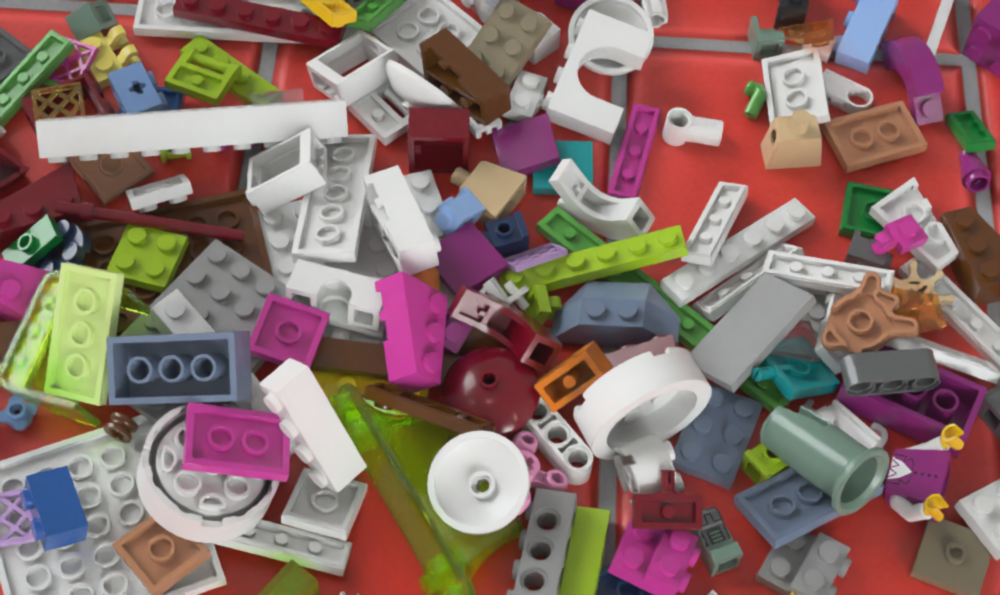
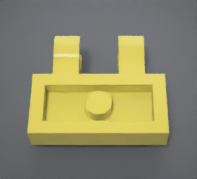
M117 25L110 29L105 37L100 31L79 41L97 47L100 50L89 71L95 81L99 83L101 89L110 85L107 73L141 61L134 44H130L125 35L127 34L122 25ZM79 47L80 53L87 50ZM117 49H122L118 56L113 52ZM90 54L82 57L84 63H86Z

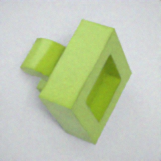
M534 285L525 298L529 304L525 308V313L541 325L547 319H554L555 310L562 309L560 297L548 296L546 285Z

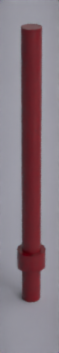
M57 200L55 203V213L79 216L80 220L93 222L94 219L236 242H243L245 230L96 207V203L85 201L77 204Z

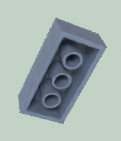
M250 331L106 337L109 405L229 402L252 399Z

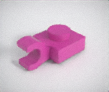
M909 214L886 224L883 231L874 236L877 242L871 244L870 248L877 256L893 248L901 255L924 245L928 236L913 216Z

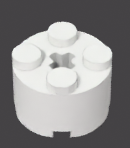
M650 434L614 448V451L619 453V455L613 457L617 476L624 492L630 490L632 494H652L661 491L660 470H675L672 460H675V452L671 443L668 440L662 442L656 434ZM675 472V491L683 492L685 490L683 480L680 474Z

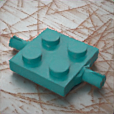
M804 339L780 342L762 361L760 368H754L751 374L756 382L772 380L788 401L833 393L840 385L839 380L833 375L830 368L810 348Z

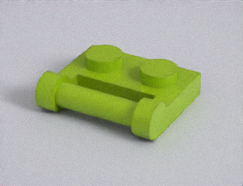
M188 46L164 79L165 87L218 107L234 81L239 80L242 74V65L234 62L228 64L200 54L197 49ZM194 64H197V65L203 66V67H205V68H208V69L217 71V72H219V73H222L223 75L218 74V73H215V72H212V71H209V70H207V69H204V68H201V67H198V66H195Z

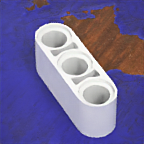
M540 397L539 405L534 415H540L543 418L540 420L531 418L522 429L532 432L537 437V448L556 470L566 475L569 484L582 485L586 483L591 476L593 453L557 411L553 413L543 398ZM559 438L564 442L556 444L551 442L550 439ZM581 462L582 464H584V466L581 468L573 467L570 463Z

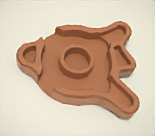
M870 271L863 276L861 285L857 290L843 296L833 304L830 309L826 329L821 334V344L828 351H843L850 354L875 352L895 338H911L916 336L919 332V324L914 318L899 316L893 313L900 306L899 297L882 290L881 277L878 273Z

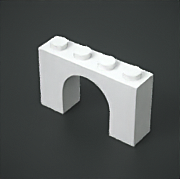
M589 9L585 19L580 17L577 22L574 34L578 36L575 43L569 42L563 58L568 60L564 68L558 67L553 83H556L557 86L554 93L548 91L543 108L547 109L546 113L549 116L550 122L610 145L624 108L590 95L580 84L577 72L582 65L598 58L610 59L640 71L654 34Z

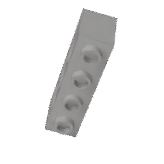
M536 488L534 501L531 500L526 509L525 519L529 521L527 530L522 529L520 533L519 549L522 550L521 559H515L513 564L512 580H516L514 590L508 589L507 595H559L577 511L576 493ZM545 526L554 527L553 529H550V530L541 529V528H543V527H545ZM540 555L548 557L544 560L535 559V557ZM534 585L542 587L541 589L536 591L528 589L529 587Z

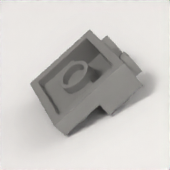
M808 532L775 550L772 547L755 580L781 595H790L792 592L795 595H835L838 587L832 584L837 575L844 578L852 562L847 557L851 548L819 532L817 537Z

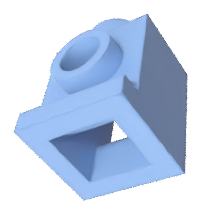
M464 187L456 198L451 196L439 206L440 212L435 215L434 223L448 236L470 222L475 225L486 208L467 187Z

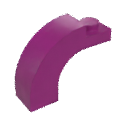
M905 36L881 41L885 69L896 70L902 77L908 94L910 113L917 126L943 121L944 115L940 92H944L945 88L938 63L929 46L917 36Z

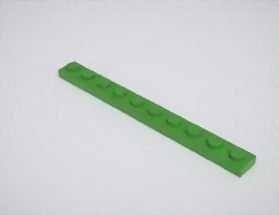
M558 206L537 223L536 231L551 243L567 248L568 254L607 244ZM639 268L599 278L602 282L650 283L679 316L680 331L678 341L691 351L714 328V325L688 305L679 308L659 287L660 284ZM750 374L739 386V389L752 399L763 403V407L770 413L777 406L786 408L792 401H788L774 382L769 379L756 382L754 381L755 378L753 379Z

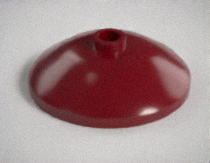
M503 347L478 348L461 356L449 368L442 385L443 404L494 422L496 424L494 433L506 436L522 428L535 414L539 405L540 394L534 388V385L539 378L535 369L520 362L510 349ZM491 378L495 380L492 384L484 383L486 379Z

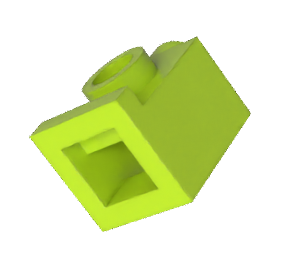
M762 443L752 450L749 449L744 452L740 468L755 485L790 468Z

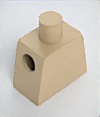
M798 109L793 112L792 116H780L773 119L760 145L765 170L821 166L822 137L817 116L810 115L806 110Z
M482 161L472 173L457 167L451 176L450 182L460 187L459 192L462 188L467 187L486 209L478 221L485 225V222L508 217L526 194L527 176L496 164Z

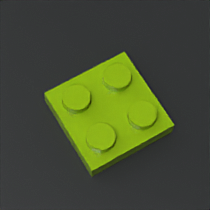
M128 224L107 267V271L125 274L124 284L163 293L173 281L189 245L188 237L155 228Z

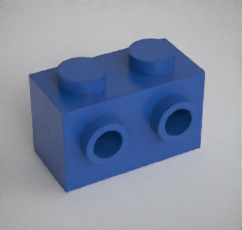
M68 466L26 476L25 488L20 491V497L24 510L31 511L33 520L30 521L32 535L35 541L41 540L44 552L85 541L88 522Z

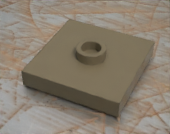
M945 519L938 523L927 520L910 577L956 595H980L991 554L971 529Z

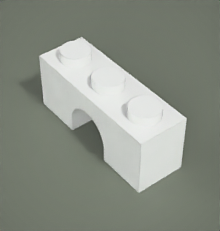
M297 259L286 285V299L319 309L328 300H341L348 305V324L379 331L382 323L379 312L383 310L381 292H376L375 282L381 279L363 276L344 269H336L313 261Z

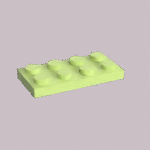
M61 263L44 393L97 406L107 405L109 390L106 337H116L125 274L73 263Z

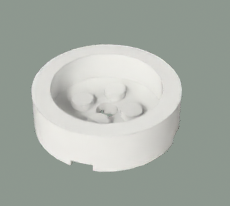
M667 347L664 351L665 354L653 356L651 351L635 356L611 369L583 393L585 401L582 406H575L573 416L592 453L596 457L607 460L614 459L613 456L619 455L618 452L614 451L616 446L650 434H656L664 442L684 429L703 411L711 398L712 389L687 349Z
M188 404L179 406L162 416L147 436L136 474L140 499L151 517L167 531L178 537L202 543H218L237 538L247 533L260 522L276 493L280 481L182 470L185 419ZM223 404V407L237 408L229 404Z

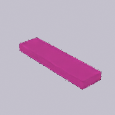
M633 103L607 195L621 199L638 197L662 109Z

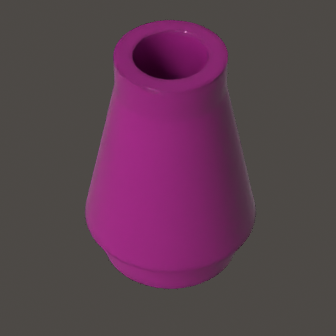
M964 150L960 152L958 157L960 160L962 185L968 191L974 193L988 188L992 175L977 153H966Z

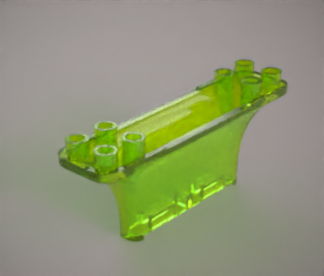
M346 383L341 385L338 394L330 397L331 406L367 465L364 471L369 474L423 567L424 575L419 578V584L425 595H476L472 584L474 574L493 552L520 537L521 530L523 529L521 519L515 518L508 525L497 531L479 535L463 533L446 524L437 515L430 502L427 486L428 474L431 464L440 449L450 440L461 435V433L412 415L382 412L368 404L353 384ZM482 482L479 486V491H487L489 482Z

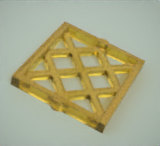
M81 82L31 90L35 121L39 120V115L45 119L54 118L59 111L66 114L65 117H77L75 113L79 109L81 110V116H86ZM74 89L69 95H66L61 92L64 90ZM77 92L79 96V101L73 98ZM52 93L47 99L40 96L41 94ZM57 95L64 98L59 105L51 102ZM37 99L43 102L39 108L37 106ZM68 102L76 105L71 111L63 108ZM47 105L54 108L50 115L42 112Z

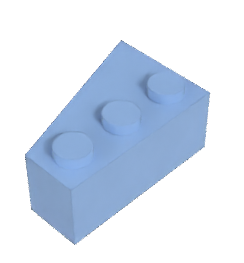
M854 0L855 3H858L854 12L849 10L843 27L847 29L843 36H837L832 51L836 52L834 63L867 74L879 49L880 42L886 35L888 24L896 14L899 0Z

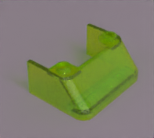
M59 270L51 271L40 281L0 365V386L7 392L55 415L99 427L101 421L78 404L79 401L44 393L60 276ZM123 287L120 310L123 308L149 315L151 309L129 288Z

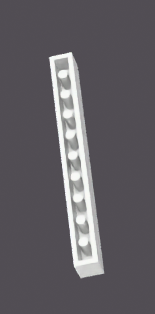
M345 99L47 118L35 121L39 159L48 158V163L67 162L68 156H79L80 161L97 160L98 154H110L111 159L129 157V152L140 151L143 157L160 155V150L172 149V154L191 153L190 148L203 147V152L221 151V146L233 145V150L251 149V144L263 143L264 148H271L310 127L319 139H324L325 144L341 143L342 137H348Z

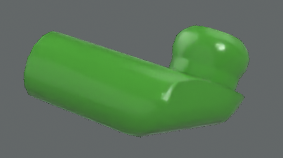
M749 81L744 93L746 96H751L743 114L748 118L756 119L766 101L765 86L760 82L757 84L755 81Z

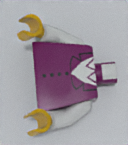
M949 424L942 430L941 436L906 449L895 450L891 467L889 466L882 484L886 486V504L891 506L906 521L930 520L938 523L943 520L944 514L941 512V509L949 507V504L944 500L951 472V451L948 450L950 447L954 450L963 448L964 442L959 436H962L964 431L956 424Z

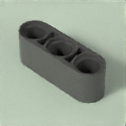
M928 348L854 353L843 357L839 361L845 390L850 396L921 392L934 389L941 383L934 353Z

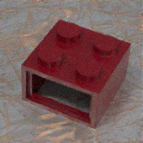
M409 107V172L416 173L431 169L432 173L453 174L457 167L469 171L470 109L456 107Z

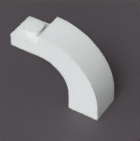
M571 158L562 159L549 180V183L560 195L557 205L584 227L606 238L619 241L646 234L656 219L640 197L621 199L599 191L587 180Z

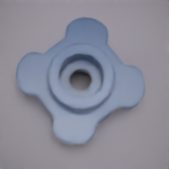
M14 395L8 399L9 404L6 408L0 411V423H8L12 429L21 431L32 423L33 415L37 414L38 407L35 403H27L20 396ZM16 411H21L20 414L15 415Z

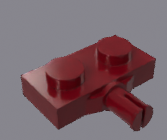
M660 470L661 491L652 494H632V529L702 530V495H685L675 491V470Z

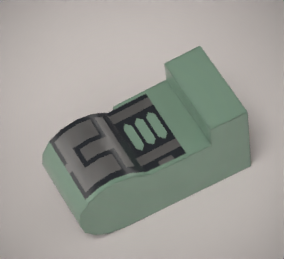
M712 506L702 510V530H690V532L699 537L696 546L701 549V557L710 577L738 567L743 552L738 542H734L727 527H725L718 509Z

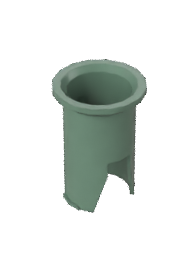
M803 405L800 406L799 413L777 406L768 415L760 431V442L790 468L832 498L831 506L838 515L847 516L862 508L875 495L889 469L890 458L886 450L879 447L868 449L832 422Z

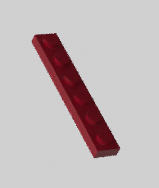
M176 0L172 9L174 17L329 49L342 42L346 31V24L339 28L331 27L317 15L243 0Z

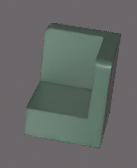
M106 0L87 3L65 17L77 41L118 25Z
M751 16L747 36L753 60L781 55L785 43L784 32L776 31L775 29H760L757 16Z

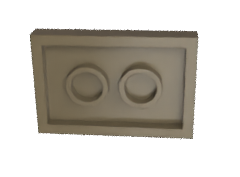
M500 0L468 49L506 82L510 88L551 27L552 22L550 19L516 0Z

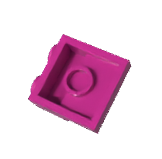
M631 516L607 572L653 595H675L677 591L683 594L691 578V574L687 573L686 569L688 566L693 568L701 552V549L696 547L699 537L685 530L632 529Z

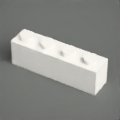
M289 358L259 383V386L266 395L263 398L265 404L280 418V429L287 437L293 439L297 446L294 448L295 453L304 463L308 464L312 470L309 475L320 488L327 487L339 493L367 467L307 365Z

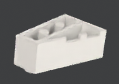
M399 166L363 176L372 225L399 271L412 275L439 266L437 252L441 251L439 239L435 233H431L428 222L422 215Z

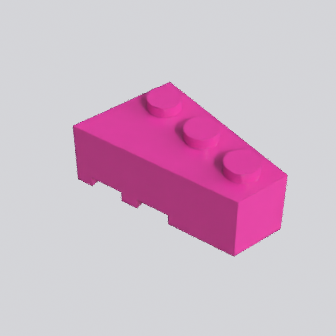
M0 258V317L6 321L19 320L24 332L42 342L53 328L60 274Z
M403 271L376 281L375 289L376 292H381L383 310L379 312L380 322H385L388 338L383 344L389 383L411 393L441 384L448 296Z

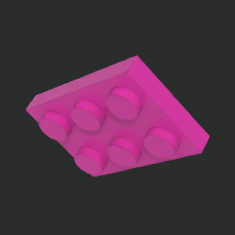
M189 402L186 408L182 470L286 482L289 477L290 438L280 429L279 423L281 420L275 413Z

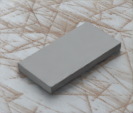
M765 272L690 353L706 378L734 393L750 376L752 370L762 363L816 304L815 297Z

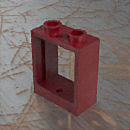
M87 73L20 100L26 119L36 136L35 121L44 119V117L86 99L90 101L97 115L115 114L109 101L104 103L102 100L104 94L97 81L92 83Z

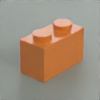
M593 340L543 374L534 385V388L554 413L585 392L595 381L609 372L613 365Z

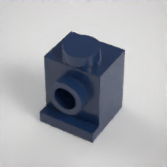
M520 210L515 211L512 216L485 222L484 232L481 233L503 258L528 250L529 233Z

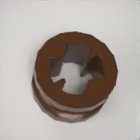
M112 413L110 416L111 423L105 424L104 431L117 441L130 443L132 439L131 433L137 431L138 424L124 414Z

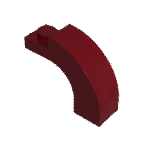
M464 284L447 311L451 317L499 340L515 354L520 362L545 373L548 372L563 347L551 332L521 310L488 292L484 294Z

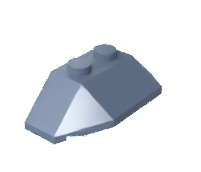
M587 281L562 305L561 310L555 312L552 334L561 344L587 345L594 340L597 345L605 346L637 345L650 341L658 335L667 336L673 334L678 344L680 318L650 283Z

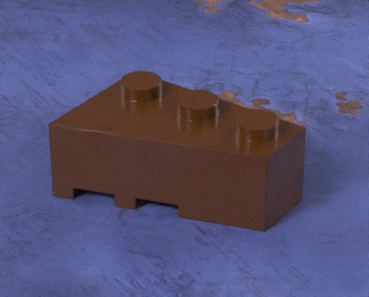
M447 28L442 29L420 43L424 79L450 97L461 109H470L471 118L487 126L511 110L509 85Z
M972 207L944 212L939 222L943 224L959 251L957 258L949 265L963 293L977 306L999 302L1000 235Z

